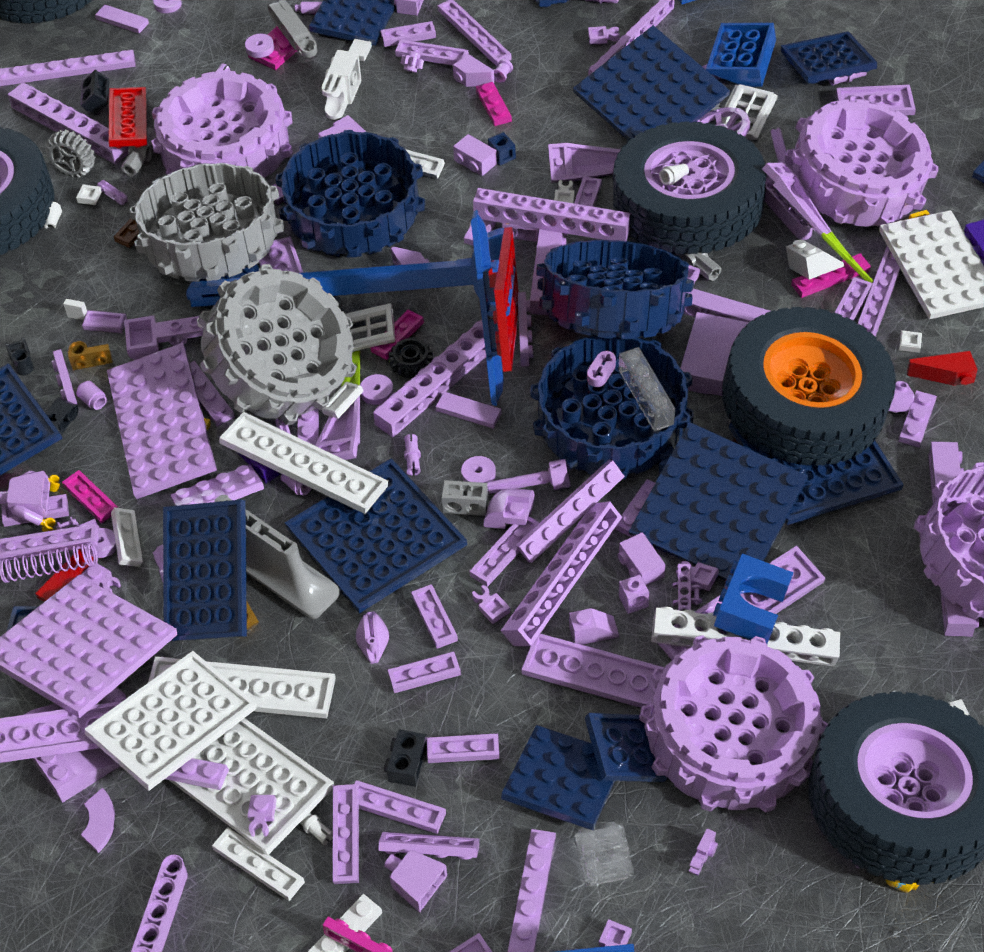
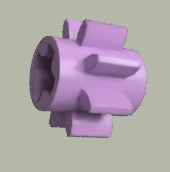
M408 51L406 56L402 55L401 64L404 65V70L417 73V69H422L424 61L420 59L421 55Z

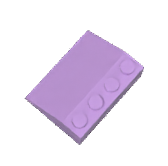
M54 703L31 710L24 715L63 710V708ZM101 748L31 758L62 803L120 766Z

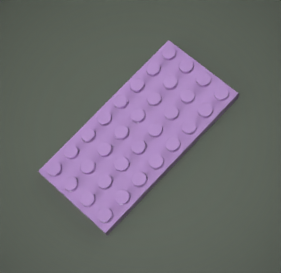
M184 343L107 370L132 489L136 499L217 471Z

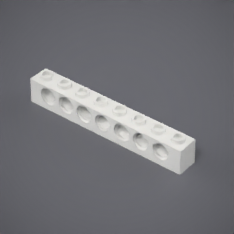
M656 607L653 617L651 642L692 647L694 638L701 635L708 639L741 636L726 631L727 634H721L718 630L723 629L714 626L717 617L712 616L713 613L701 614L693 610L679 611L673 610L670 607ZM776 622L770 636L773 641H768L767 644L768 647L784 653L792 661L835 667L840 654V632H835L829 628L813 629L806 625L791 626L784 622ZM672 624H679L682 628H675ZM695 627H702L705 631H698ZM787 639H792V640H794V641L796 642V644H792V643L788 642ZM810 642L817 643L819 647L811 645Z

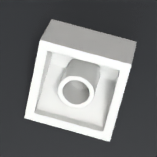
M796 240L793 244L786 246L789 268L807 279L815 278L844 266L840 260L804 240Z

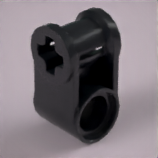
M22 337L20 341L11 344L5 343L17 374H30L34 369V365L25 338Z
M58 397L45 414L62 435L71 422L76 419L79 406Z

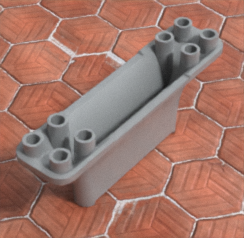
M220 495L215 499L214 502L229 501L232 499H230L227 495ZM246 510V573L311 619L320 617L339 597L338 586L301 560L295 541H291Z

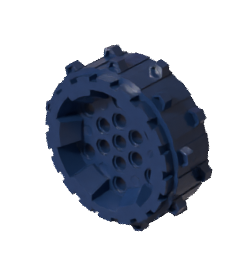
M344 130V132L323 136L308 144L304 143L299 146V151L290 158L283 173H279L276 176V185L282 188L284 206L278 209L280 219L288 221L294 234L301 239L302 246L307 249L313 248L319 252L322 250L327 255L340 257V254H345L347 257H361L362 253L368 252L371 255L380 252L384 246L390 247L402 241L404 235L413 225L418 212L425 210V199L418 196L417 179L423 176L422 165L412 161L410 154L403 147L399 146L398 139L382 137L369 132Z
M619 240L578 241L550 249L546 259H544V263L537 264L536 276L543 277L539 278L537 283V289L542 291V297L539 298V307L546 309L549 317L554 322L558 321L560 326L569 330L574 329L581 334L589 336L593 334L601 338L613 339V337L636 339V337L641 336L647 338L656 336L659 332L663 334L671 330V326L675 327L677 323L681 322L684 307L692 306L693 296L686 292L693 291L694 281L688 279L689 264L686 261H682L679 257L672 255V253L641 243Z
M598 335L582 338L567 347L555 348L551 352V361H548L542 371L541 380H539V383L531 385V398L538 401L539 419L533 422L534 434L543 436L551 451L560 459H565L567 469L584 470L590 475H593L608 460L614 461L624 475L623 479H626L628 474H639L649 470L653 465H657L671 456L683 434V429L687 427L689 422L693 423L694 410L687 407L688 387L692 385V376L690 372H683L678 366L677 361L668 352L662 350L661 343L656 340L645 341L638 337L636 339H621V337L610 339L601 338ZM610 351L616 357L615 369L603 386H591L587 381L588 369L600 352Z

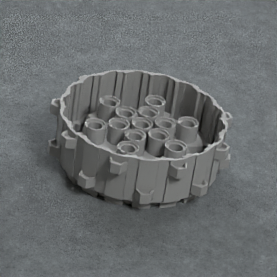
M226 163L198 164L174 171L160 179L158 178L152 182L153 185L142 193L137 204L130 207L129 211L131 219L136 220L139 230L138 239L134 241L137 253H145L149 261L159 269L160 273L176 279L184 277L185 281L199 282L200 279H206L207 281L220 280L222 276L228 275L231 277L242 273V269L246 267L250 269L267 255L277 233L283 232L284 229L283 220L277 219L275 214L274 200L279 198L277 187L269 186L264 177L257 172L255 173L252 167Z
M263 264L259 271L243 275L239 280L236 279L231 282L225 280L217 289L220 299L211 311H202L198 322L203 327L201 351L204 356V360L200 363L203 372L211 375L216 386L225 396L233 401L234 409L240 413L248 410L257 416L268 419L276 418L282 420L285 425H292L301 414L304 415L316 408L321 410L327 407L329 400L335 394L334 391L344 381V377H352L355 374L357 366L352 362L353 338L350 332V328L353 326L350 317H346L344 311L340 310L339 303L330 293L327 294L322 289L323 287L320 285V282L315 278L306 279L299 273L273 269L270 264Z

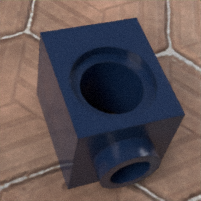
M504 132L488 139V146L496 150L497 163L499 165L516 159L515 144Z

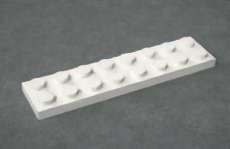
M245 412L219 438L220 444L364 514L388 487L387 480Z
M155 656L148 683L181 659ZM207 662L256 702V710H254L256 712L326 719L328 717L336 679L335 674Z

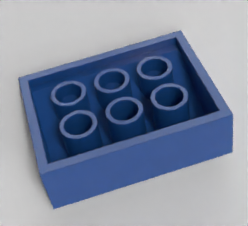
M721 23L706 70L712 75L736 84L762 87L776 42L774 23Z

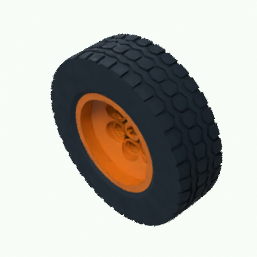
M787 307L767 312L765 315L762 314L756 317L754 321L749 322L739 332L732 344L722 382V401L728 418L731 419L734 428L738 429V433L744 439L747 438L748 442L754 447H759V450L768 455L770 453L772 457L777 459H785L786 462L795 464L798 462L800 465L814 464L815 466L825 465L826 463L830 465L839 463L840 460L842 462L849 460L852 456L855 457L862 453L863 450L865 451L880 434L896 387L895 369L890 355L871 332H868L862 325L856 324V321L848 317L844 318L841 314L831 313L829 310L820 308L817 310L813 307H791V309Z

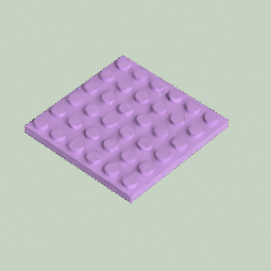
M78 575L0 637V671L80 718L177 636V630L173 626Z

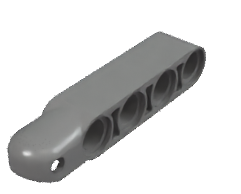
M280 0L269 4L268 11L271 18L292 47L304 58L314 57L317 54L316 41L287 1Z

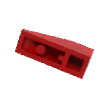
M965 351L909 359L907 375L956 386L974 383L978 369L971 352Z

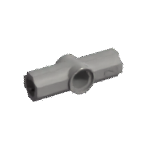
M147 128V146H129L128 156L121 166L122 171L127 176L133 177L138 173L144 162L151 160L153 153L151 141L156 138L154 128Z
M708 253L677 254L682 258V261H686L690 266L699 268L700 274L708 280L714 281L721 273V267L708 257Z

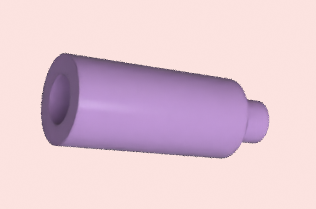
M302 1L301 4H295V11H301V14H316L322 2Z

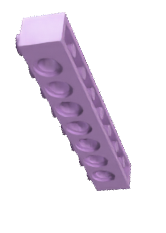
M22 82L8 93L13 109L55 132L65 131L66 129L69 132L74 131L75 135H80L83 140L86 139L87 144H91V149L95 151V154L116 165L128 155L129 146L122 148L109 147V128L103 126L98 121L90 119L85 114L77 112L72 107L64 105L59 100L51 98L46 93L38 91L33 86Z
M482 188L477 189L473 200V210H478V214L483 220L602 240L626 241L630 231V213Z
M482 320L476 322L455 343L449 345L441 355L435 357L428 366L421 369L414 378L407 381L400 390L393 393L382 405H379L373 412L375 425L391 437L396 436L441 397L444 392L449 390L486 357Z
M611 502L596 503L584 514L501 629V632L513 646H531L621 520L622 516Z

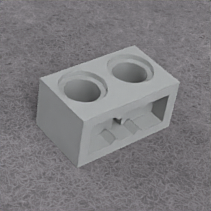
M444 480L442 492L443 513L485 516L488 506V483Z

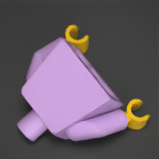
M28 471L21 476L11 478L8 491L0 492V504H7L13 515L37 526L42 525L43 532L53 531L52 527L56 524L55 519H43V517L47 516L49 491H58L60 479L57 475H52L48 478L45 471Z

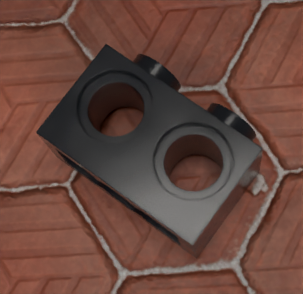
M94 70L82 81L80 106L94 115L109 103L110 79L97 70Z
M398 730L397 737H393L391 741V757L386 759L384 765V772H387L388 782L413 787L417 786L427 750L426 734ZM405 746H413L410 749L404 748ZM401 766H406V767H407V768H405V769H403V770H399V769H398V768L401 767Z

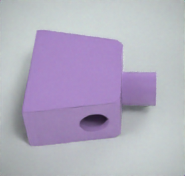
M409 851L403 860L391 854L385 862V867L392 871L390 876L392 888L418 912H421L447 877L445 864L415 851Z

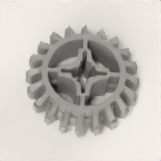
M66 129L65 131L55 132L46 144L45 151L47 152L46 157L50 159L49 163L54 164V169L58 168L60 173L64 172L66 176L70 174L72 177L75 175L81 177L86 175L94 166L95 151L91 149V144L86 143V139L83 140L80 135H75L74 131L69 132Z

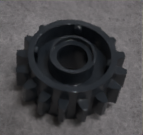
M408 338L397 342L395 346H392V352H389L390 367L400 377L414 378L421 369L428 366L433 360V351L430 350L429 344H425L423 340Z

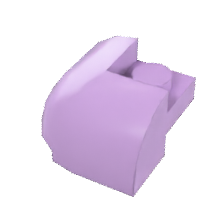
M510 488L496 493L489 502L484 519V527L506 529L507 524L526 525L535 501L534 491Z

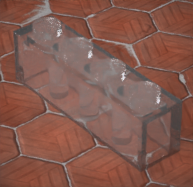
M640 348L620 353L619 371L652 429L657 431L674 425L675 407Z

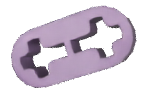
M600 352L588 369L587 381L591 386H603L615 369L616 357L612 352Z

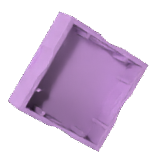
M697 312L680 368L683 372H690L692 376V385L688 387V391L722 396V382L730 349L739 332L749 322Z

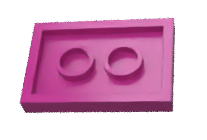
M278 26L267 34L273 39L274 50L270 55L263 58H254L248 55L249 58L274 70L278 69L297 52Z

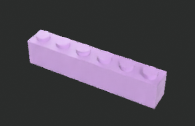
M539 229L530 297V314L549 315L546 309L539 307V298L542 297V291L537 289L538 279L543 277L536 276L537 264L544 263V259H546L550 249L566 245V238H564V235H568L566 233Z

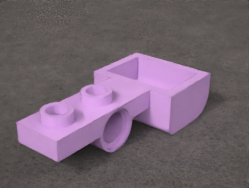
M155 316L124 320L128 356L136 360L159 352V343L169 341L172 346L181 343L185 345L187 338L202 336L203 328L197 325L199 316L157 323Z

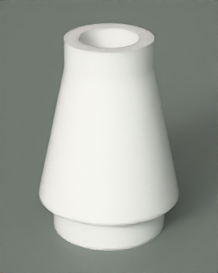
M684 163L665 166L660 171L659 177L664 185H673L683 176L687 175L689 169Z
M53 202L51 207H49L50 213L48 219L45 220V228L48 225H53L56 228L62 213L60 205Z

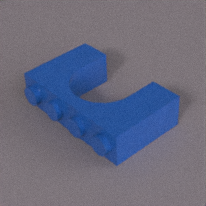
M742 554L739 562L734 560L730 571L733 576L729 574L724 587L728 589L723 588L719 598V602H722V604L717 603L712 616L717 617L714 626L749 640L757 636L765 639L766 644H768L778 615L749 604L743 599L741 594L757 593L783 603L794 572Z

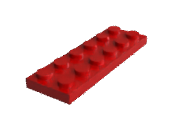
M146 87L109 88V147L147 146Z

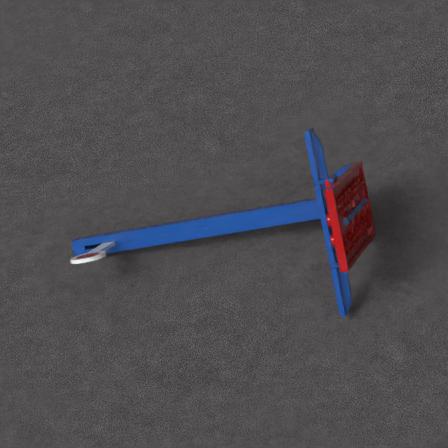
M475 210L471 219L474 245L472 258L457 259L456 261L299 273L306 279L315 278L323 287L322 289L332 296L473 285L475 293L480 299L491 403L497 406L503 392V372L512 371L519 315V288L512 227L499 228L487 233L485 223L479 216L478 210ZM240 278L193 281L186 290L187 300H190L191 307L215 305L220 299L217 291L218 287L225 280L231 282ZM197 319V325H198V327L203 328V327L199 324L198 319Z

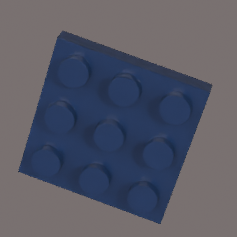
M588 713L586 715L585 722L602 781L665 782L668 779L665 775L657 776L652 769L656 759L649 746L645 723L639 720L640 715Z

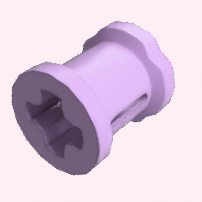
M506 59L499 60L498 67L493 69L494 81L498 83L505 82L507 74L513 70V65L510 61Z

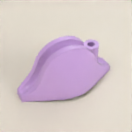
M373 611L367 612L361 618L356 630V642L370 664L378 663L388 644L389 631L383 620Z

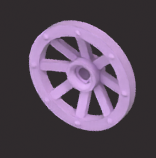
M734 107L713 110L697 121L705 124L716 119L715 126L720 125L728 130L737 131L738 134L744 137L750 129V120L747 113L742 109ZM722 117H730L727 124L722 123ZM737 118L742 120L733 126Z

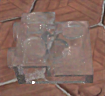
M608 822L601 829L590 830L581 828L579 833L575 834V845L586 887L634 877L623 824L617 825L616 822Z

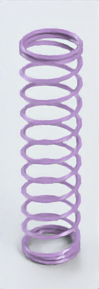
M91 542L87 543L86 547L82 544L81 551L85 563L84 566H81L79 564L77 547L73 546V555L76 561V567L73 568L70 565L69 550L65 547L64 555L68 567L63 569L60 550L56 549V559L60 566L58 571L54 570L53 555L51 551H48L47 558L51 567L49 573L45 571L44 555L40 552L39 562L43 570L41 574L37 573L36 558L34 554H31L30 561L34 570L33 576L28 574V561L23 555L22 565L26 573L23 578L20 576L19 561L14 557L13 564L17 573L16 579L11 577L10 561L2 559L0 560V577L3 582L8 583L10 580L17 581L18 578L24 580L27 576L33 578L35 575L42 576L44 572L47 575H50L52 571L59 573L61 569L66 572L69 567L76 570L78 566L84 568L86 564L90 567L96 566L98 560L97 551ZM90 547L93 553V561L90 555ZM3 563L5 564L7 572V580L3 572Z

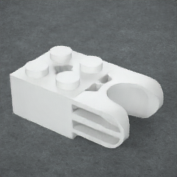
M337 50L335 56L331 59L330 68L326 70L325 80L322 84V94L327 96L325 115L328 119H340L347 105L352 104L361 83L358 52Z

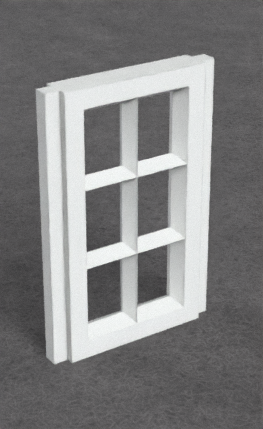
M739 84L735 85L724 108L744 107L747 114L749 109L759 111L756 119L749 117L750 123L753 126L745 136L748 140L753 141L758 139L778 95L773 92ZM742 94L752 96L749 103L739 101ZM755 97L765 99L762 106L752 104ZM722 117V123L727 124L730 117Z
M391 303L345 314L346 317L351 318L352 323L366 320V326L350 329L352 335L367 331V337L353 340V351L395 342L394 317ZM386 316V321L370 325V319ZM387 327L386 333L371 336V330Z

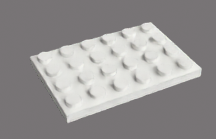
M951 210L880 225L879 232L928 319L984 307V266Z
M192 651L86 727L85 735L150 791L256 710V702Z
M245 718L193 757L194 759L227 765L229 771L221 790L171 781L266 855H269L334 786L332 780ZM251 795H275L277 799L274 821H266L269 828L267 837L263 835L262 828L256 829L254 837L249 832V825L252 822L248 819Z

